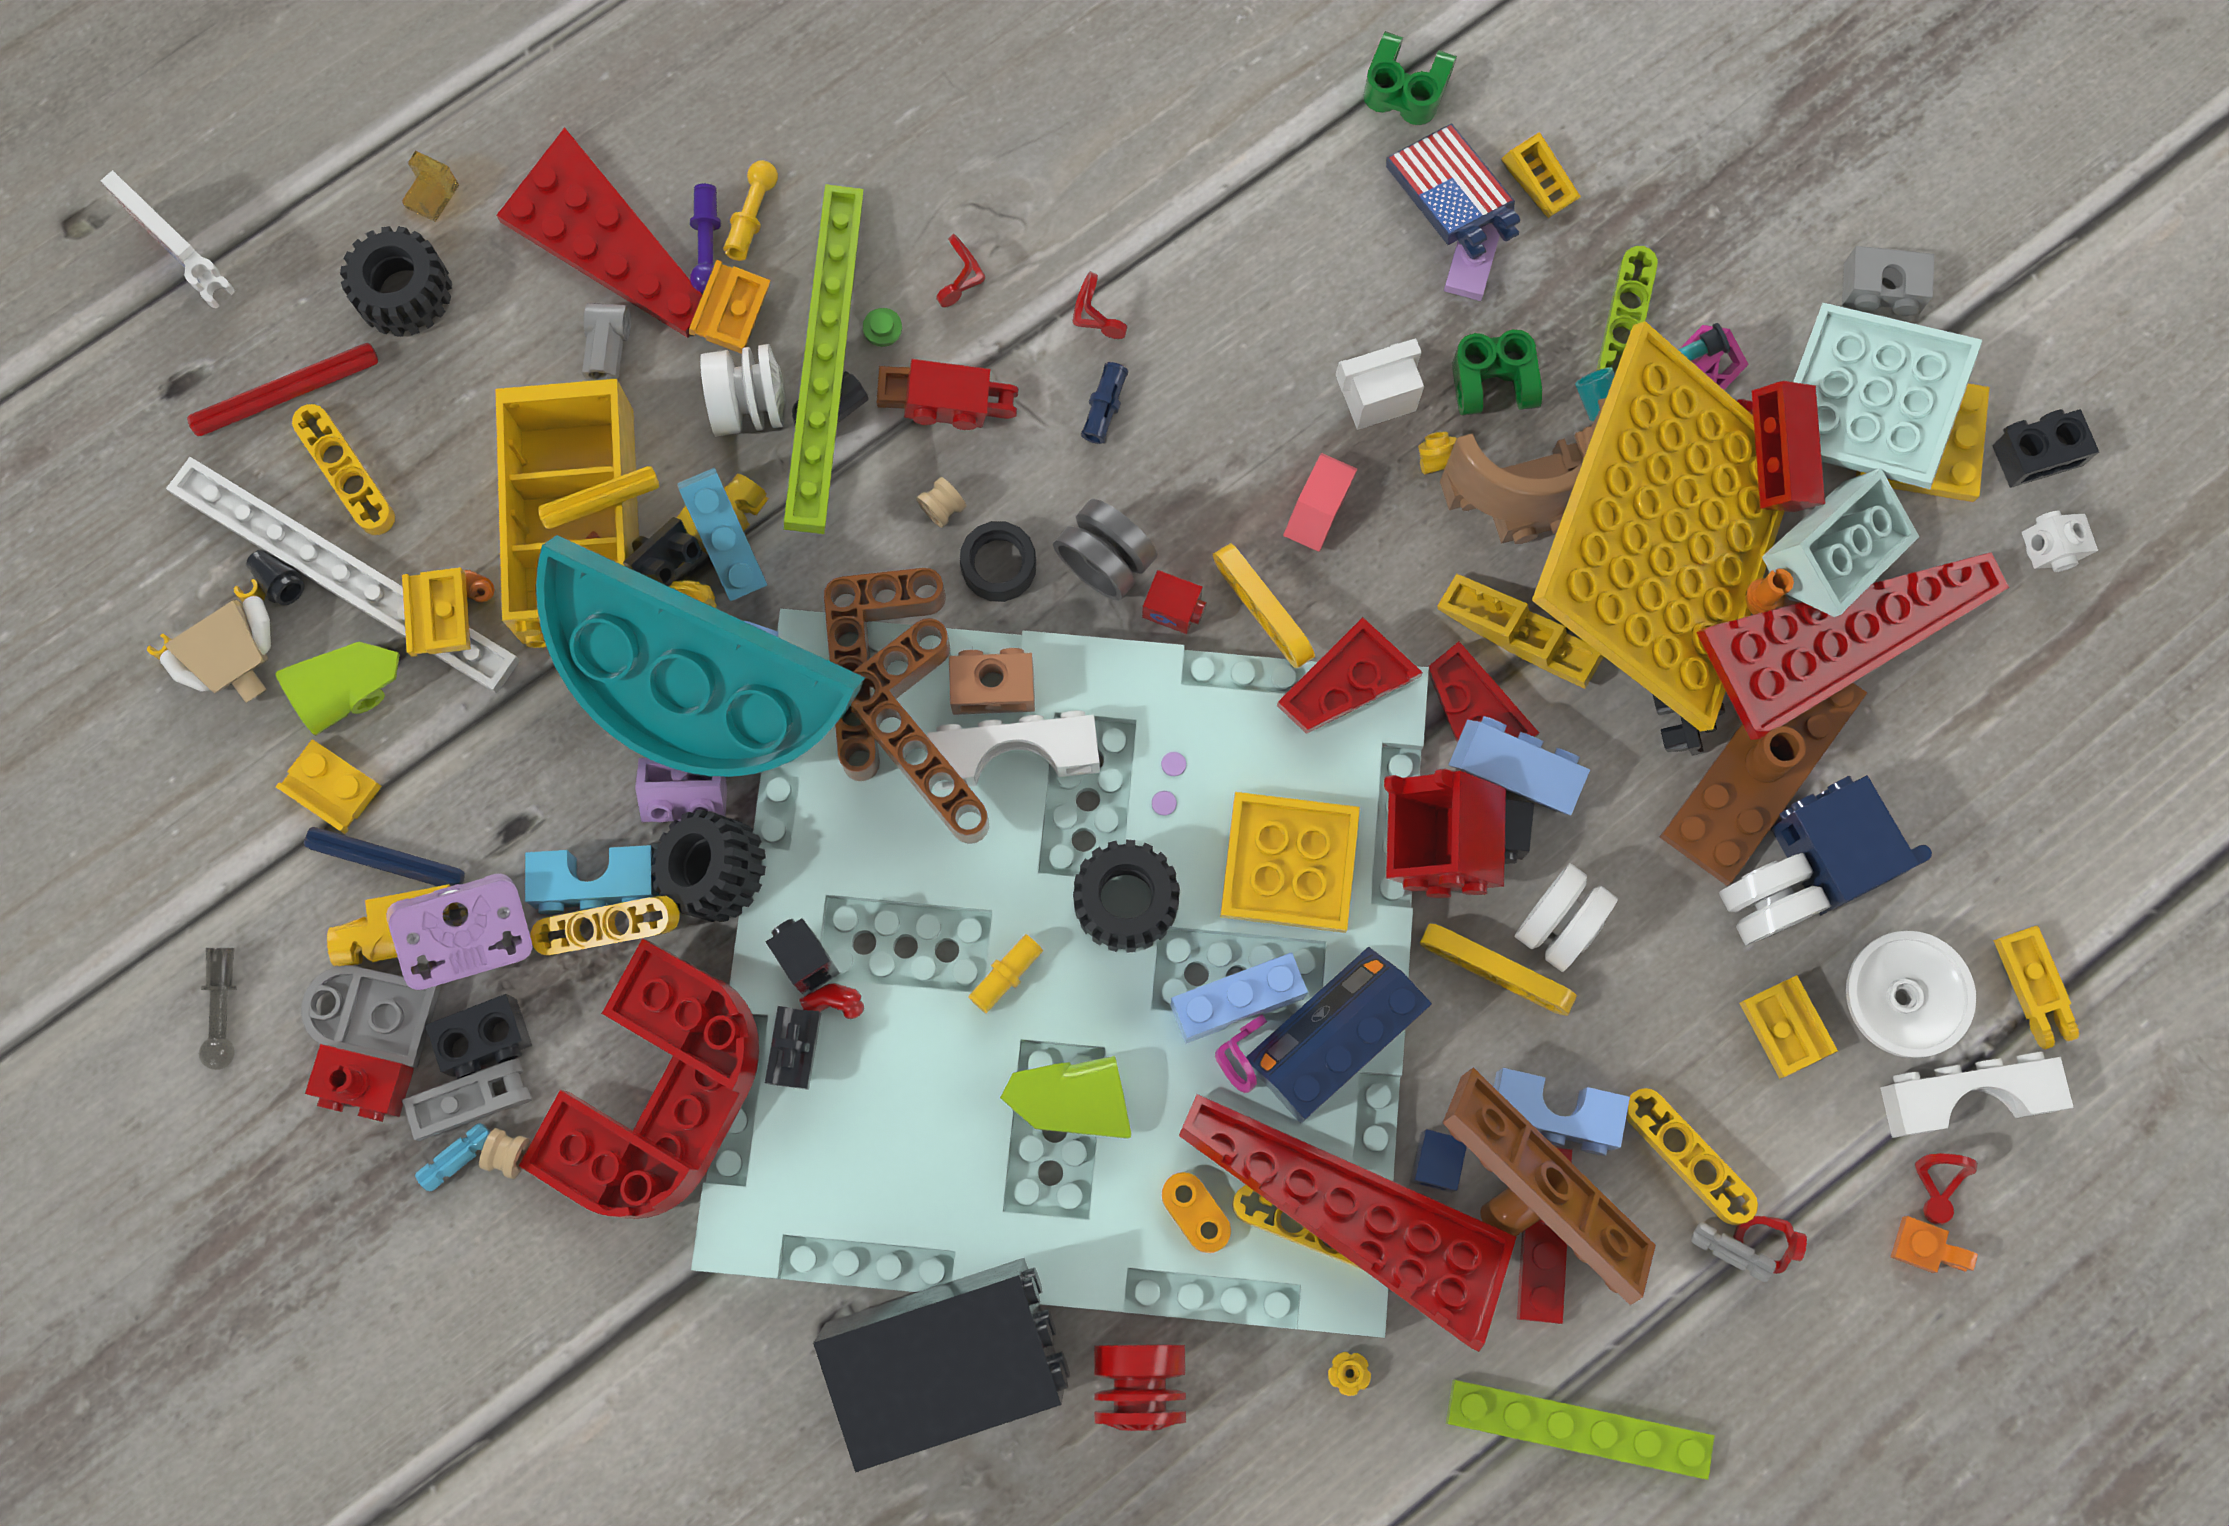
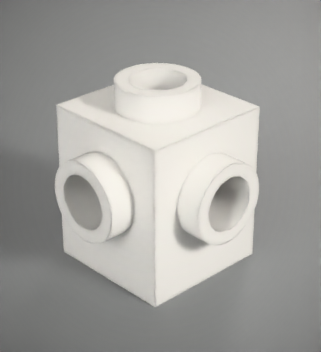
M2052 511L2035 519L2036 525L2022 531L2026 551L2034 569L2053 568L2054 572L2065 571L2079 564L2078 560L2098 551L2085 514L2061 515L2060 511Z

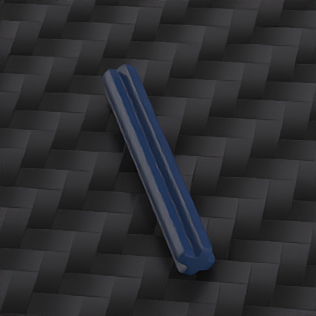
M317 827L309 828L304 839V846L310 850L434 886L461 885L465 878V872L459 868Z

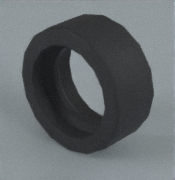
M990 521L977 526L966 536L960 549L961 572L966 585L981 598L995 602H1006L1017 598L1030 587L1036 575V552L1031 538L1020 527L1006 521ZM992 541L1012 543L1019 550L1022 557V566L1019 573L1013 579L1003 583H991L984 580L975 568V556L984 544Z

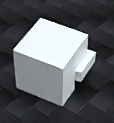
M1416 338L1338 363L1336 371L1337 381L1357 430L1417 410L1424 385L1417 369L1421 350Z

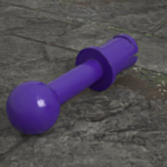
M706 183L697 184L694 187V216L690 218V226L698 230V265L691 271L690 282L701 294L704 293L714 267L713 231L721 227V220L717 217V188L712 184Z

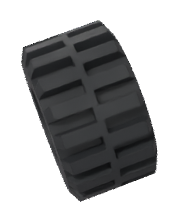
M390 226L381 227V233L378 234L374 230L365 234L368 238L363 242L357 239L352 244L355 248L353 253L347 251L343 258L348 265L341 266L340 275L344 279L341 285L347 295L346 297L365 322L372 328L375 326L380 333L386 335L391 330L394 336L403 337L405 331H409L411 335L420 333L419 327L424 325L427 329L434 325L432 319L435 316L441 318L446 312L442 305L450 304L451 295L447 290L452 289V281L448 276L447 268L428 240L425 241L418 232L414 231L410 234L407 228L398 226L396 232ZM404 270L414 271L411 280L402 289L393 293H380L384 281L392 274Z
M696 810L695 813L687 812L682 814L681 821L674 820L669 825V832H663L661 835L659 849L654 851L653 857L656 858L655 865L651 866V875L656 876V880L653 882L654 890L660 892L659 896H667L673 899L680 913L702 920L726 922L730 916L736 918L741 915L742 907L749 908L753 903L752 896L754 892L759 893L762 886L759 883L760 877L765 875L766 866L762 865V860L766 858L765 849L759 848L762 842L759 835L754 834V829L750 826L712 811Z
M1126 839V844L1118 845L1116 840L1108 842V847L1103 850L1099 846L1092 851V857L1089 860L1085 858L1080 865V872L1076 874L1074 880V910L1077 919L1080 921L1081 928L1085 934L1089 933L1092 936V941L1100 946L1103 943L1108 946V950L1115 952L1118 949H1126V953L1136 952V948L1143 947L1145 950L1153 946V942L1157 939L1161 940L1167 934L1168 928L1172 927L1179 906L1180 887L1176 880V872L1173 865L1169 866L1167 864V857L1162 852L1156 854L1153 852V846L1145 842L1142 847L1135 845V840ZM1121 875H1132L1143 880L1151 890L1152 899L1149 908L1143 914L1128 919L1110 914L1103 907L1101 901L1102 889L1109 880Z

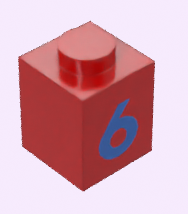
M1157 570L1143 604L1142 618L1188 634L1192 623L1199 625L1207 602L1201 600L1203 586Z

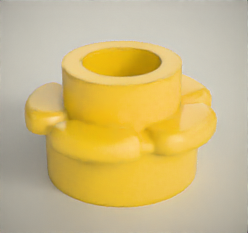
M1341 1352L1333 1358V1365L1328 1370V1379L1333 1387H1337L1341 1394L1354 1396L1358 1394L1360 1389L1364 1390L1368 1387L1371 1381V1372L1367 1369L1369 1364L1364 1356L1359 1353L1349 1354L1348 1352ZM1348 1369H1352L1354 1372L1351 1378L1346 1376Z

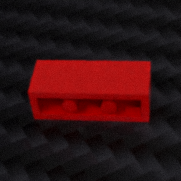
M1779 381L1751 390L1760 509L1797 512L1824 505L1825 496L1816 385Z

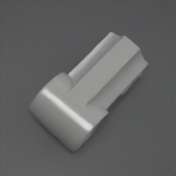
M586 304L584 311V333L587 340L582 374L585 378L591 380H618L623 341L628 340L631 330V313L628 305Z

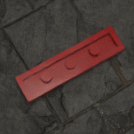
M1557 1148L1572 1163V1149ZM1542 1219L1522 1232L1517 1320L1563 1324L1567 1243Z

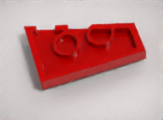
M1362 617L1278 701L1277 707L1307 734L1420 678L1423 672Z
M1460 641L1428 666V674L1457 743L1467 720L1481 722L1483 716L1507 725L1504 733L1518 738L1520 732L1533 737L1539 735L1540 732Z

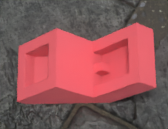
M1321 453L1300 494L1283 536L1320 552L1358 469Z

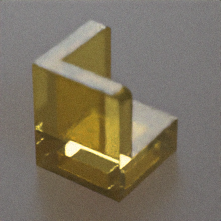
M415 150L408 161V165L415 174L416 180L406 193L402 203L405 208L436 222L459 187V183L449 166Z

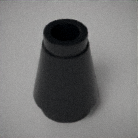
M257 550L248 557L246 566L269 601L285 606L299 599L305 586L302 576L298 571L264 550Z

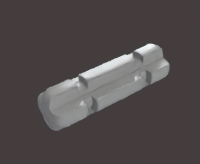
M1700 1222L1691 1237L1693 1244L1704 1250H1707V1248L1713 1250V1255L1742 1271H1745V1269L1751 1271L1750 1275L1762 1282H1767L1771 1278L1776 1268L1774 1260L1761 1253L1759 1256L1754 1254V1249L1725 1233H1722V1235L1716 1233L1717 1229L1705 1222Z

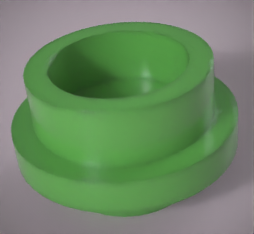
M874 309L867 314L863 321L864 335L870 343L876 346H890L899 339L902 333L901 319L891 309Z

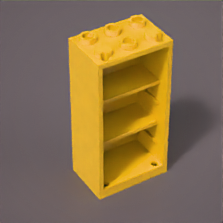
M617 379L495 389L502 621L522 644H526V646L531 648L547 647L540 626L536 596L537 567L543 544L558 535L623 566V562L634 553L632 542L639 537L637 497L551 529H547L543 525L538 513V508L541 505L636 471L634 411Z

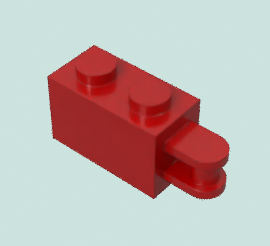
M911 359L904 418L913 419L915 423L921 425H933L936 422L952 424L953 427L960 430H973L976 427L982 428L986 416L1004 419L1017 416V408L1013 405L1014 398L1018 396L1019 388L1012 384L990 382L991 369ZM988 396L998 397V403L988 402Z

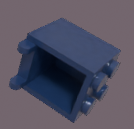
M1849 775L1827 787V790L1815 796L1813 793L1791 805V808L1779 814L1782 821L1771 829L1787 858L1800 853L1805 854L1814 873L1810 879L1802 883L1804 888L1806 889L1811 886L1822 887L1831 904L1830 908L1819 913L1820 916L1901 876L1912 868L1928 861L1932 856V851L1927 845H1919L1913 849L1909 847L1868 775L1856 781H1853Z

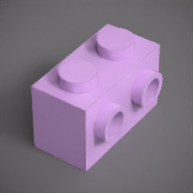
M639 758L635 790L642 822L681 821L682 814L687 812L695 813L696 810L712 811L725 816L727 800L725 776L692 774L669 768L648 758Z

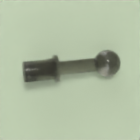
M217 947L205 949L206 984L201 986V990H210L208 1039L202 1043L199 1049V1059L205 1067L212 1070H220L227 1067L235 1055L233 1044L226 1038L228 990H237V985H232L235 948Z

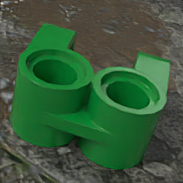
M1385 31L1368 69L1363 94L1364 101L1375 112L1384 113L1396 110L1400 112V115L1406 122L1412 125L1427 124L1437 112L1457 56L1438 50L1430 72L1421 71L1415 72L1412 75L1404 72L1403 67L1396 62L1403 37ZM1377 84H1387L1390 88H1382ZM1420 96V97L1425 98L1426 100H1425V101H1419V100L1415 99L1414 97Z
M1512 329L1506 331L1500 337L1493 338L1484 334L1473 333L1465 336L1460 341L1452 362V371L1457 404L1461 416L1482 413V382L1487 378L1493 377L1513 382L1518 409L1524 410L1541 407L1542 383L1536 344L1529 333L1523 330ZM1505 352H1516L1521 359L1512 360L1508 358ZM1475 355L1483 363L1474 364L1469 362L1466 356Z

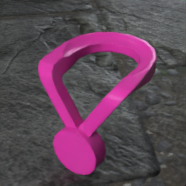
M1263 1014L1240 1028V1033L1221 1045L1215 1052L1216 1061L1227 1079L1235 1088L1243 1093H1249L1257 1085V1080L1251 1064L1236 1043L1268 1022ZM1230 1048L1245 1070L1247 1081L1243 1080L1236 1073L1225 1055V1050Z

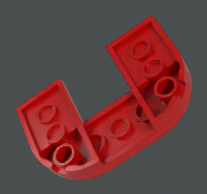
M642 938L601 1013L673 1056L632 1131L574 1094L560 1090L519 1164V1167L582 1207L601 1215L626 1219L649 1218L667 1212L680 1204L695 1190L711 1165L753 1085L759 1061V1037L756 1023L751 1010L740 994L724 981L712 977L653 942Z

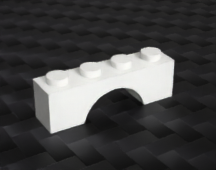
M1068 711L1062 713L1060 718L1044 720V717L1041 715H1030L1020 718L1019 723L1003 724L1001 720H985L979 722L978 727L961 729V725L947 724L937 727V732L927 733L930 741L969 787L977 786L980 774L990 760L1010 750H1028L1039 754L1052 765L1058 777L1100 773L1094 714L1085 715L1084 711ZM943 780L937 782L934 785L935 791L954 789V784Z
M2043 1052L2016 1056L2018 1064L2003 1066L2002 1058L1975 1063L1976 1071L1962 1073L1961 1066L1955 1065L1934 1069L1936 1077L1921 1079L1919 1072L1893 1076L1894 1084L1880 1088L1891 1136L1896 1138L1948 1128L1953 1107L1969 1091L1985 1092L1998 1098L2008 1107L2015 1118L2074 1108L2061 1057L2045 1059Z

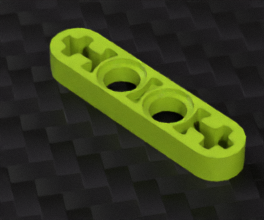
M1645 246L1631 247L1626 251L1619 265L1596 371L1611 367L1616 355L1623 354L1626 344L1615 340L1613 330L1624 327L1631 331L1633 325L1646 321L1658 266V259L1650 248ZM1635 260L1642 261L1641 265L1643 267L1638 281L1631 280L1634 275L1635 265L1633 263ZM1627 292L1634 293L1640 298L1641 306L1635 309L1627 308L1622 304L1620 296Z

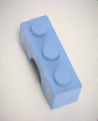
M1291 952L1171 998L1170 1005L1184 1042L1187 1044L1224 1030L1228 1025L1261 1012L1266 1014L1301 1001L1305 998L1308 991Z
M1502 1068L1496 1072L1494 1088L1553 1145L1564 1146L1565 1140L1582 1144L1581 1151L1603 1156L1607 1155V1150L1612 1151L1621 1148L1630 1097L1587 1087L1579 1091L1574 1112L1570 1116H1559L1551 1112L1544 1103L1543 1088L1545 1077Z

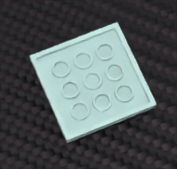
M1822 303L1793 381L1816 385L1822 462L1864 473L1881 468L1887 479L1931 489L1979 355L1982 339Z

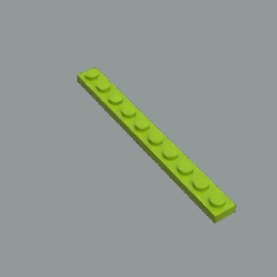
M825 184L784 515V530L825 534L864 189Z

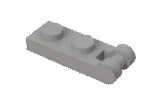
M520 1060L506 1061L403 1099V1105L414 1140L421 1141L505 1109L530 1102L532 1098L529 1088L523 1087L520 1074L523 1073ZM503 1080L507 1093L496 1096L492 1083Z

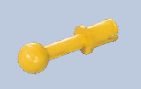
M765 160L756 161L749 167L747 179L751 186L741 212L733 213L730 218L731 230L723 250L733 260L743 261L747 258L753 236L759 233L761 224L756 216L765 191L772 189L778 180L776 168Z

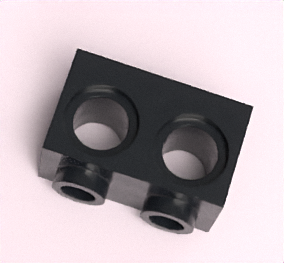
M2063 409L2055 410L2042 416L2040 421L2028 424L2026 420L2013 423L2003 429L2004 434L1992 445L2010 488L2083 467L2099 453V449L2081 409L2065 413ZM2057 435L2062 436L2066 440L2067 445L2062 443ZM2020 446H2024L2025 448H2027L2031 456L2026 455L2021 450Z
M803 918L796 922L794 919H789L779 924L771 932L773 937L765 941L791 983L803 996L810 994L840 974L824 947Z
M503 994L425 1025L440 1072L452 1077L456 1076L457 1079L482 1071L481 1066L496 1060L498 1064L517 1059L522 1056L521 1050L532 1046L518 1001L508 994ZM502 1021H507L509 1025L508 1035L502 1041L495 1042L492 1035L494 1027ZM466 1036L468 1049L464 1055L455 1058L452 1051L453 1045L456 1040Z

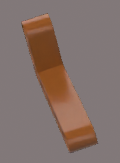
M915 568L842 576L830 581L824 590L830 662L853 672L870 659L867 622L926 616L940 611L946 600L941 576L931 568ZM925 585H931L937 589L935 594L928 598H921L916 595L917 590ZM882 590H892L896 593L889 602L882 603L875 600L877 594ZM843 594L855 596L854 601L849 606L838 607L835 605L836 599ZM846 633L857 634L858 639L853 645L846 647L838 644L842 635ZM862 686L855 699L859 701L870 699L874 695L873 688ZM849 707L835 724L838 757L849 778L855 781H866L875 776L879 769L878 742L862 723L857 726L845 724V719L852 712ZM854 752H868L870 756L864 765L856 767L849 764V758Z
M922 619L853 671L865 677L862 686L872 687L875 689V692L866 701L854 699L850 709L953 835L961 842L967 844L977 843L983 840L989 830V819L985 806L896 700L941 665L950 653V642L945 626L936 619ZM934 635L941 639L940 644L934 649H924L920 646L922 639L927 636ZM895 661H903L908 664L906 671L900 675L889 674L887 668ZM894 717L901 721L900 727L892 733L882 732L879 729L880 724L887 718ZM913 749H922L928 753L924 762L918 765L909 764L905 759L907 754ZM946 780L954 784L953 791L945 797H938L931 793L933 786L939 781ZM967 812L976 813L981 817L977 827L968 830L961 828L958 825V820Z

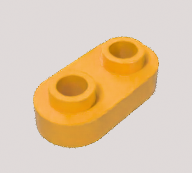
M1186 1172L1177 1173L1168 1178L1162 1189V1202L1190 1244L1196 1250L1203 1253H1214L1221 1250L1229 1241L1231 1235L1230 1223L1203 1183L1195 1175ZM1180 1186L1188 1187L1192 1192L1191 1200L1186 1203L1179 1202L1175 1196L1176 1189ZM1206 1222H1211L1217 1227V1235L1213 1239H1206L1201 1234V1226Z

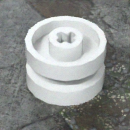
M1804 853L1794 855L1780 862L1774 861L1742 876L1741 880L1718 892L1728 912L1738 913L1756 906L1757 911L1742 918L1736 925L1745 946L1776 934L1831 907L1822 887L1811 886L1794 893L1792 888L1810 879L1814 873Z
M1571 863L1564 868L1514 936L1530 949L1539 947L1553 932L1556 936L1546 949L1545 960L1561 972H1564L1577 956L1589 947L1605 925L1604 921L1618 901L1615 895L1604 887L1598 886L1593 888L1581 903L1578 902L1576 899L1587 884V875Z

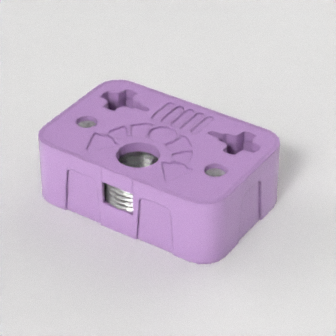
M501 873L489 875L461 885L457 884L415 898L397 901L388 908L386 913L404 980L410 988L415 990L427 989L522 961L530 955L532 950V941L518 891L512 880L507 875ZM451 903H457L458 907H465L464 910L459 912V918L451 920L449 915H443L444 912L448 911V905ZM505 931H510L514 936L511 938L512 945L504 947L501 942L503 939L502 933ZM425 955L429 961L428 969L425 971H420L417 966V957Z

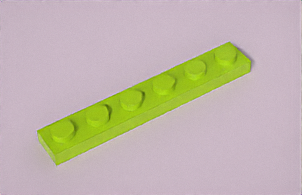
M1458 1380L1452 1381L1445 1423L1709 1480L1715 1435Z

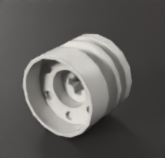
M770 344L758 346L759 364H755L750 347L742 348V366L735 367L728 350L701 354L700 366L704 397L715 437L742 433L743 414L749 413L757 431L764 429L763 411H768L772 428L784 426L783 413L786 404L784 384L780 366L773 356Z

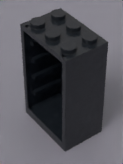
M1025 1258L826 1322L813 1345L855 1473L1062 1405L1064 1389L1068 1388L1069 1367L1063 1351L1055 1352L1053 1346V1336L1056 1335L1054 1321L1049 1309L1044 1311L1041 1309L1039 1303V1294L1042 1293L1041 1282L1036 1268L1028 1269Z

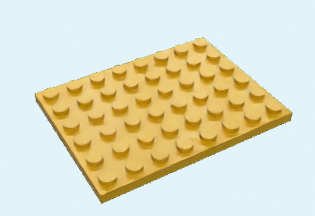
M1646 321L1635 324L1632 327L1532 601L1699 731L1714 729L1726 690L1696 632L1702 628L1751 616V612L1746 604V591L1751 582L1764 576L1767 565L1762 556L1774 546L1785 511L1760 509L1753 415Z

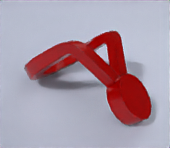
M954 233L948 240L964 261L965 266L954 283L945 286L937 294L936 299L941 307L944 308L955 304L962 296V291L981 284L985 280V274L978 262ZM973 269L976 276L966 280Z
M1090 271L1084 279L1075 303L1073 324L1078 327L1101 329V332L1109 338H1125L1128 328L1125 323L1116 319H1107L1091 306L1098 275ZM1083 307L1086 313L1094 320L1081 318Z
M1937 1153L1923 1156L1915 1162L1916 1171L1931 1197L1925 1202L1923 1207L1924 1215L1929 1222L1935 1225H1943L1953 1218L1954 1207L1948 1199L1967 1176L1977 1172L1978 1163L1976 1160L1962 1155ZM1935 1164H1953L1965 1167L1952 1179L1940 1195L1928 1173L1931 1166Z
M1754 1216L1753 1219L1738 1225L1735 1229L1733 1238L1743 1244L1745 1232L1756 1224L1766 1225L1785 1233L1788 1248L1781 1260L1775 1261L1776 1268L1773 1272L1774 1274L1784 1272L1791 1260L1800 1262L1804 1258L1807 1236L1804 1233L1794 1231L1792 1224L1787 1220Z

